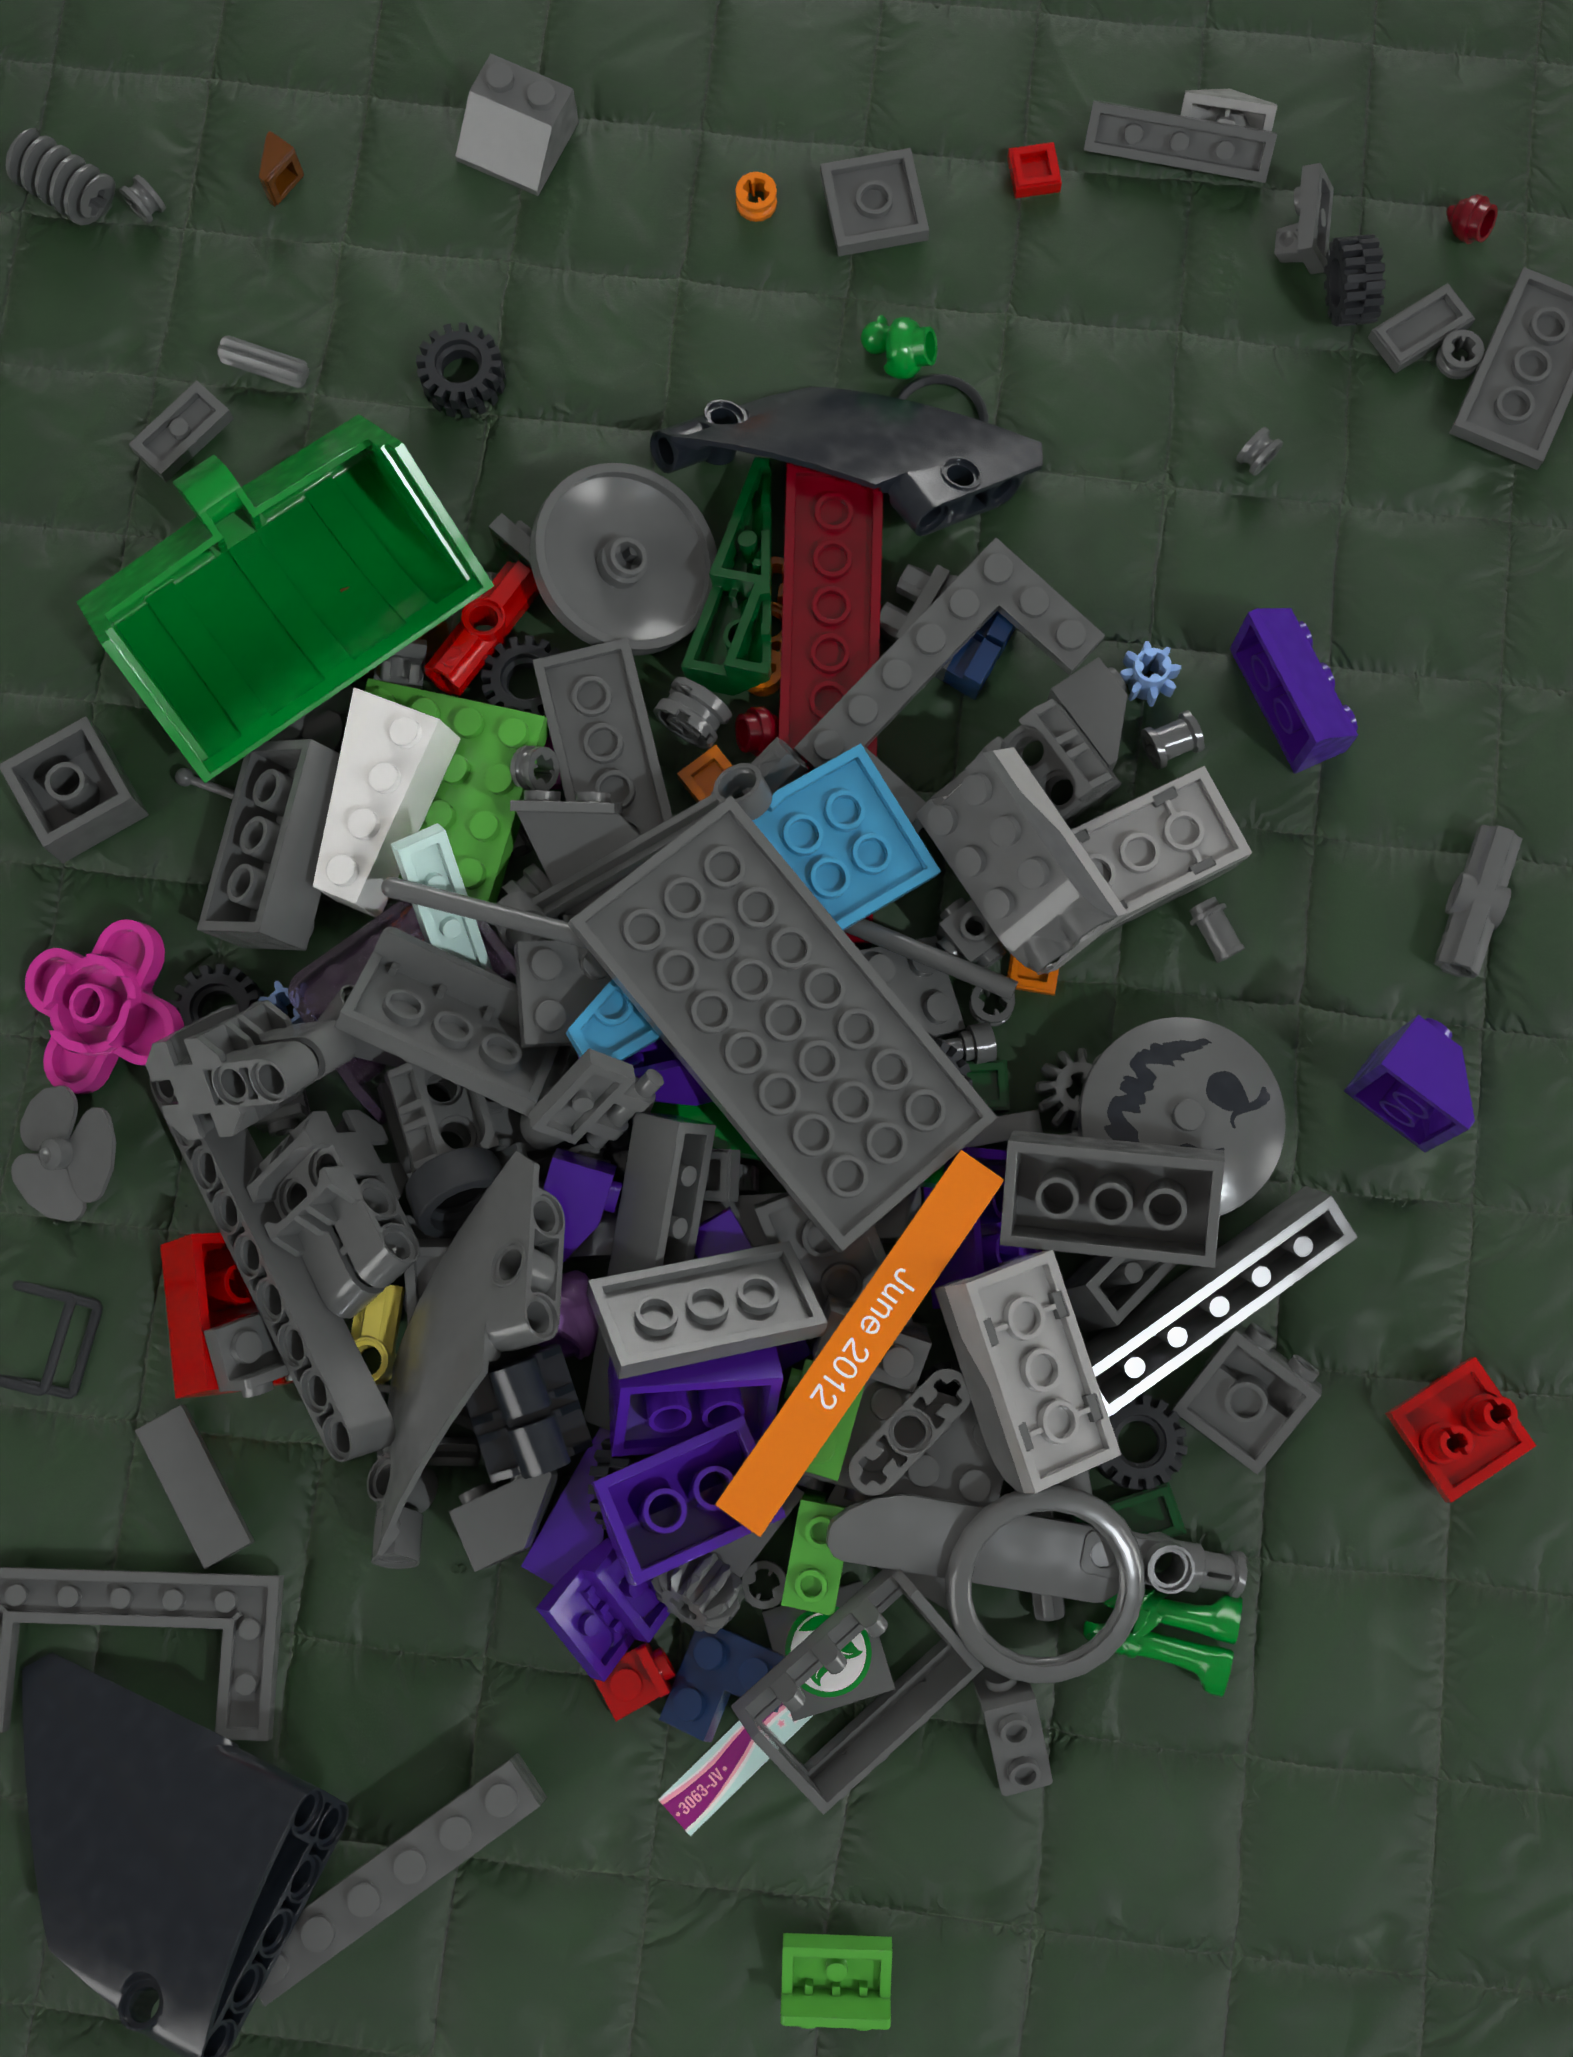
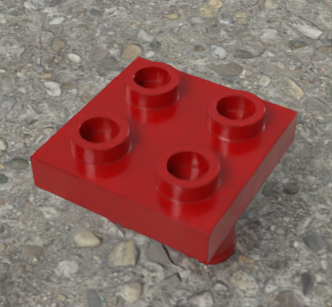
M1476 1357L1468 1358L1385 1413L1445 1503H1452L1537 1446L1519 1421L1518 1410L1515 1404L1510 1399L1502 1396Z

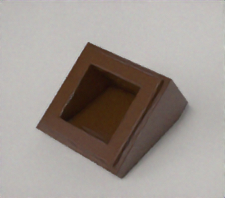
M269 131L265 139L259 179L269 203L275 207L303 178L304 172L294 147L272 131Z

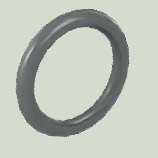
M1053 1485L1036 1494L1014 1491L1005 1494L984 1507L961 1533L951 1552L945 1576L947 1610L952 1627L966 1650L986 1668L1008 1679L1032 1684L1063 1682L1084 1675L1107 1661L1126 1641L1139 1617L1145 1594V1565L1138 1541L1125 1519L1105 1501L1084 1490L1062 1485ZM1057 1511L1074 1515L1090 1523L1104 1536L1114 1553L1119 1570V1592L1114 1610L1108 1621L1092 1640L1074 1651L1056 1657L1036 1658L1017 1654L1007 1649L987 1633L977 1617L973 1604L972 1576L976 1560L983 1547L1001 1527L1015 1518L1030 1513Z

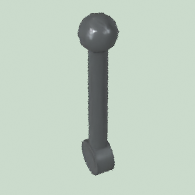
M180 768L175 773V781L180 786L187 787L193 785L233 799L235 790L210 781L204 783L201 778L194 776V773L188 768Z

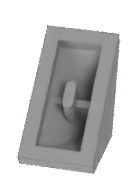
M1230 88L1185 90L1180 115L1272 131L1277 104Z

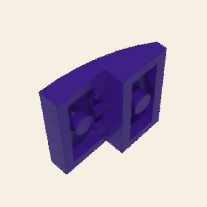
M609 1537L578 1561L536 1607L537 1611L590 1678L603 1682L608 1678L634 1640L649 1643L670 1615L667 1612V1606L660 1602L655 1595L656 1591L651 1582L653 1578L637 1586L628 1584Z

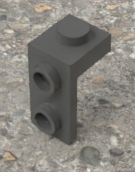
M988 1668L981 1670L972 1681L985 1721L1001 1794L1009 1796L1052 1784L1053 1779L1039 1711L1031 1684L1008 1679Z

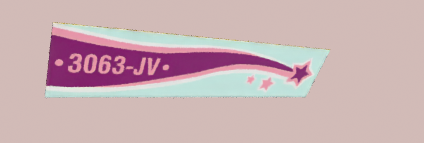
M781 1704L778 1712H772L763 1722L785 1744L812 1716L793 1721L790 1711ZM739 1720L658 1800L691 1836L770 1758L751 1739Z

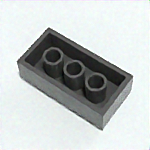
M312 739L266 741L244 756L198 923V931L242 948L306 951L309 938L314 930V919L321 892L313 887L340 753Z
M1013 1130L1007 1147L1000 1245L1215 1268L1225 1165L1224 1151Z

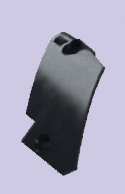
M810 386L767 396L739 406L728 400H713L707 404L702 416L653 432L650 438L653 460L657 467L667 474L703 461L714 465H726L732 462L736 452L740 451L814 469L871 489L878 488L882 493L890 495L889 502L917 536L931 534L1001 506L1017 492L1025 475L1041 470L1043 466L1041 442L999 426L913 401L874 393Z

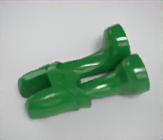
M1155 1588L1145 1589L1139 1617L1126 1641L1117 1649L1115 1654L1125 1655L1130 1658H1134L1137 1655L1185 1668L1199 1677L1205 1692L1223 1697L1232 1668L1233 1650L1189 1642L1154 1633L1151 1630L1161 1623L1235 1645L1241 1621L1242 1597L1235 1598L1222 1594L1212 1605H1195L1167 1599L1165 1597L1169 1594L1155 1591ZM1118 1594L1101 1603L1114 1608ZM1085 1620L1083 1636L1088 1641L1092 1640L1106 1623L1098 1624Z

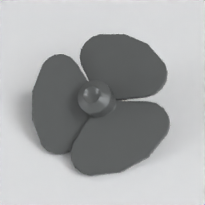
M64 1085L44 1088L30 1100L20 1122V1135L28 1149L39 1151V1153L19 1155L12 1164L11 1175L14 1184L29 1205L48 1218L70 1222L79 1220L84 1215L87 1203L95 1202L104 1195L114 1171L116 1137L110 1114L104 1108L98 1107L91 1108L83 1114L71 1135L78 1113V1103L74 1092Z

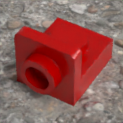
M644 1642L624 1654L605 1682L596 1679L594 1681L617 1722L658 1697L661 1698L670 1693L672 1685L669 1679L674 1677L676 1673L662 1647L653 1650L650 1643Z

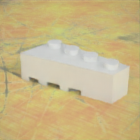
M355 687L353 688L313 882L314 888L341 904L380 919L389 897L383 894L381 884L388 877L398 878L400 875V870L390 844L420 830L461 740L440 719Z

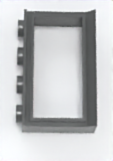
M883 1568L733 1703L731 1708L751 1739L824 1815L876 1766L885 1761L911 1734L924 1725L958 1691L966 1687L984 1667L966 1650L960 1638L901 1570ZM904 1594L942 1639L894 1682L895 1690L878 1696L803 1765L765 1725L763 1720L781 1704L790 1712L799 1710L806 1700L800 1687L823 1666L830 1674L840 1673L847 1664V1659L840 1650L864 1629L872 1637L882 1635L888 1627V1622L881 1613Z

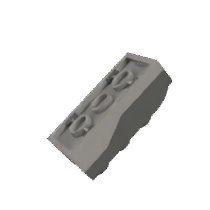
M1011 747L982 752L965 768L969 775L963 779L956 789L948 796L931 799L915 815L1007 950L1019 962L1035 971L1038 975L1058 970L1128 912L1016 749Z
M1205 766L1071 830L1128 912L1101 935L1205 885L1235 868L1252 854L1249 845Z
M1053 1250L1019 1255L999 1263L1000 1267L971 1278L954 1280L934 1288L991 1458L1002 1477L1014 1488V1491L1036 1494L1121 1455Z

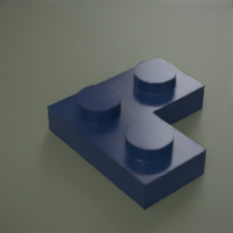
M724 1627L720 1628L716 1634L707 1633L704 1630L702 1632L694 1631L659 1720L701 1741L712 1742L731 1693L741 1697L786 1656ZM777 1707L773 1712H778L779 1707Z

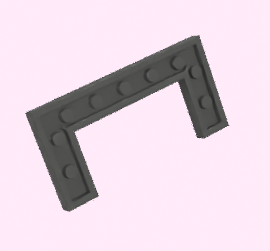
M995 538L794 747V751L814 770L861 743L919 835L925 828L915 813L926 802L867 749L869 744L996 611L1003 615L1069 676L1098 647L1105 635L998 538Z
M0 1567V1733L10 1730L20 1623L223 1629L215 1733L229 1740L269 1741L273 1739L284 1575Z

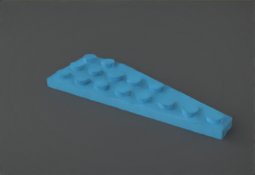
M861 743L777 790L772 795V802L767 811L757 819L752 820L843 931L933 879L941 872ZM613 979L565 1033L579 1057L590 1048L621 1061L661 1039Z

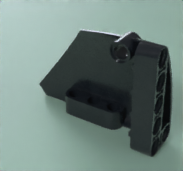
M51 1652L22 1669L23 1737L29 1824L35 1875L48 1949L118 2011L121 2023L127 2029L144 2034L181 2057H226L345 1829L349 1815L348 1806L345 1802L323 1789L239 1749V1745ZM159 1999L158 2010L151 2018L153 2006Z

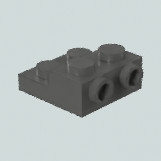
M1251 1322L1247 1328L1239 1323L1228 1331L1206 1359L1205 1366L1175 1402L1172 1411H1176L1181 1418L1258 1475L1321 1397L1322 1384L1315 1380L1319 1376V1372L1313 1365L1296 1354L1288 1360L1272 1348L1276 1344L1275 1338L1264 1328Z

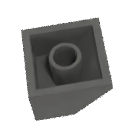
M490 53L469 91L455 155L457 162L539 196L579 123L574 89Z

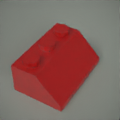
M221 1233L189 1234L160 1245L175 1399L240 1392H219L204 1335L205 1330L259 1311ZM285 1376L273 1381L274 1386L294 1383L293 1381H286Z

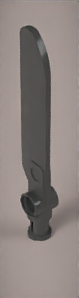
M906 1493L876 1495L847 1506L834 1516L827 1528L826 1543L833 1557L844 1562L945 1578L951 1552L961 1533L986 1506ZM1027 1514L1015 1518L1001 1527L986 1542L976 1560L972 1583L1099 1603L1105 1602L1118 1594L1119 1570L1114 1553L1106 1539L1091 1524ZM1132 1531L1138 1541L1145 1565V1585H1151L1165 1594H1176L1180 1591L1195 1593L1199 1588L1223 1591L1224 1594L1239 1598L1243 1593L1248 1573L1246 1556L1243 1552L1232 1550L1228 1555L1204 1551L1201 1544L1174 1540L1162 1532L1145 1534ZM1172 1552L1170 1566L1162 1572H1154L1156 1560L1161 1555Z

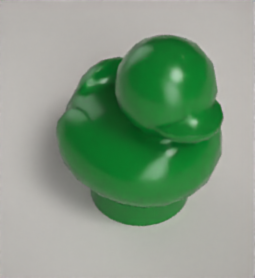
M879 315L877 321L868 323L862 330L860 336L862 346L871 354L879 355L886 352L887 363L883 366L886 374L893 378L903 380L912 378L920 371L922 366H932L936 362L937 339L931 326L920 327L913 319L903 316L893 320L889 327L885 316Z

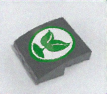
M862 1579L839 1587L835 1612L864 1586ZM782 1605L762 1610L772 1650L785 1656L831 1616ZM864 1629L840 1650L847 1659V1664L840 1673L830 1674L823 1666L800 1687L806 1697L805 1703L799 1710L790 1712L792 1720L797 1721L895 1690L880 1637H872Z

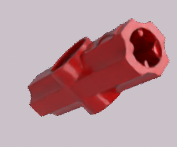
M508 561L492 581L494 587L464 606L460 623L425 666L426 676L435 683L437 688L449 695L456 694L460 696L485 665L484 661L488 655L492 657L497 655L494 647L501 643L505 648L507 635L540 594L532 569L521 562L512 563ZM481 625H489L494 627L488 631H479L475 629L476 627Z

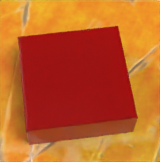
M1054 142L1008 149L1007 159L1015 199L1061 191L1062 180Z

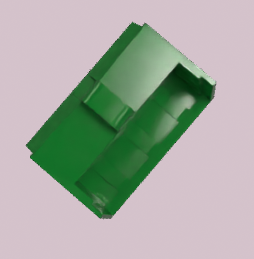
M357 414L242 487L226 465L214 454L174 480L173 484L196 518L76 601L100 644L202 781L206 783L494 587V584L403 442L362 415ZM349 587L343 592L340 591V589Z

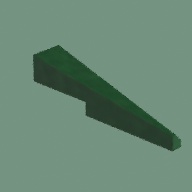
M755 456L710 570L709 575L712 588L681 665L685 678L700 684L711 692L735 696L769 681L771 676V461L767 458Z

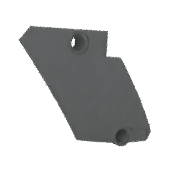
M515 1151L494 1182L487 1188L459 1229L424 1290L401 1340L393 1364L387 1406L394 1421L395 1437L391 1446L383 1449L382 1457L373 1464L367 1479L368 1495L377 1502L371 1562L376 1566L390 1569H408L420 1564L424 1518L422 1512L426 1511L433 1503L438 1489V1478L435 1471L425 1466L453 1421L487 1375L489 1363L497 1361L503 1351L512 1352L554 1338L558 1332L565 1216L557 1198L549 1192L538 1188L540 1165L518 1151Z

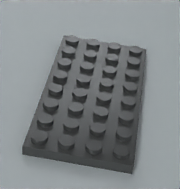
M732 796L728 797L574 916L568 923L572 931L838 1253L844 1251L998 1118Z

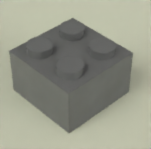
M87 716L0 763V770L42 846L62 863L149 815L105 735Z

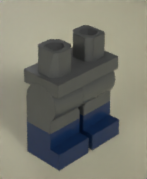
M908 564L899 579L895 592L915 602L911 611L907 613L887 602L880 612V635L895 643L958 576L950 575L949 570L938 564L933 573ZM996 611L934 677L976 700L1016 627Z

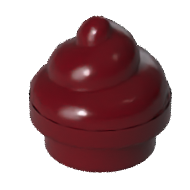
M1474 194L1469 198L1461 199L1456 205H1450L1446 210L1447 220L1451 224L1453 234L1461 242L1471 244L1474 241L1484 242L1491 234L1498 215L1497 206L1490 203L1487 196L1481 194Z
M750 707L746 713L739 714L735 722V735L740 750L744 753L751 752L754 756H759L776 737L779 738V718L765 707Z

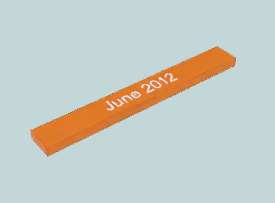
M963 1150L958 1152L715 1503L716 1507L752 1533L761 1537L1004 1182L1003 1178Z

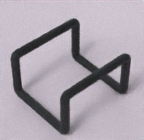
M21 1280L14 1281L12 1287L16 1291L65 1303L41 1382L0 1374V1387L36 1396L48 1394L64 1399L74 1398L79 1392L103 1311L102 1303L94 1298ZM75 1305L91 1308L92 1311L68 1389L52 1385V1381Z

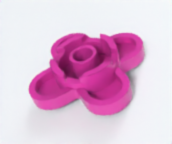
M128 919L119 920L109 925L102 932L92 953L86 954L87 957L70 950L52 948L40 953L30 964L25 978L27 998L35 1009L50 1017V1022L54 1029L49 1030L51 1038L46 1046L43 1059L45 1074L54 1087L65 1085L75 1094L92 1093L105 1084L119 1057L130 1063L146 1066L152 1044L184 1027L179 1011L172 1004L159 998L152 992L153 985L164 963L165 948L161 936L150 925Z

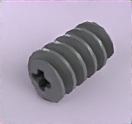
M36 128L27 129L20 133L12 142L7 152L6 170L11 181L25 188L28 193L39 197L43 203L53 206L57 212L68 216L72 222L78 225H89L95 222L107 211L112 203L116 186L113 177L106 173L101 174L98 167L90 163L86 164L81 156L77 154L72 155L69 148L61 144L57 145L52 137L47 135L40 136Z

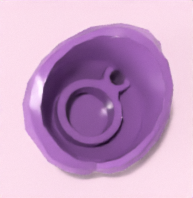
M574 1270L562 1274L558 1332L554 1338L536 1344L541 1347L554 1343L560 1344L564 1358L576 1356V1358L582 1360L595 1351L599 1326L586 1294L589 1278L585 1273Z

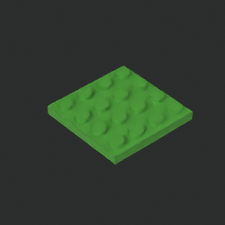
M368 678L365 692L438 718L461 738L419 831L436 823L446 830L467 895L496 903L521 824L517 812L510 811V800L524 801V788L517 787L511 777V760L516 750L524 745L544 747L549 732L547 718L542 715Z

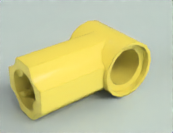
M389 1285L385 1287L383 1292L353 1318L351 1335L360 1353L362 1354L365 1350L375 1347L381 1355L380 1368L376 1373L372 1374L376 1385L383 1384L392 1378L403 1298L406 1291L405 1287Z

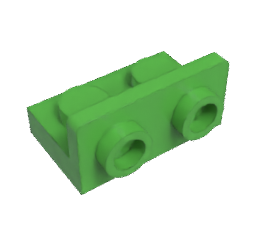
M806 1489L805 1494L800 1499L781 1605L832 1615L836 1609L844 1561L833 1557L826 1543V1535L830 1520L846 1507L826 1503L827 1493Z

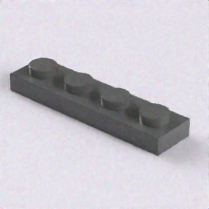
M1093 100L1084 151L1266 183L1277 132Z

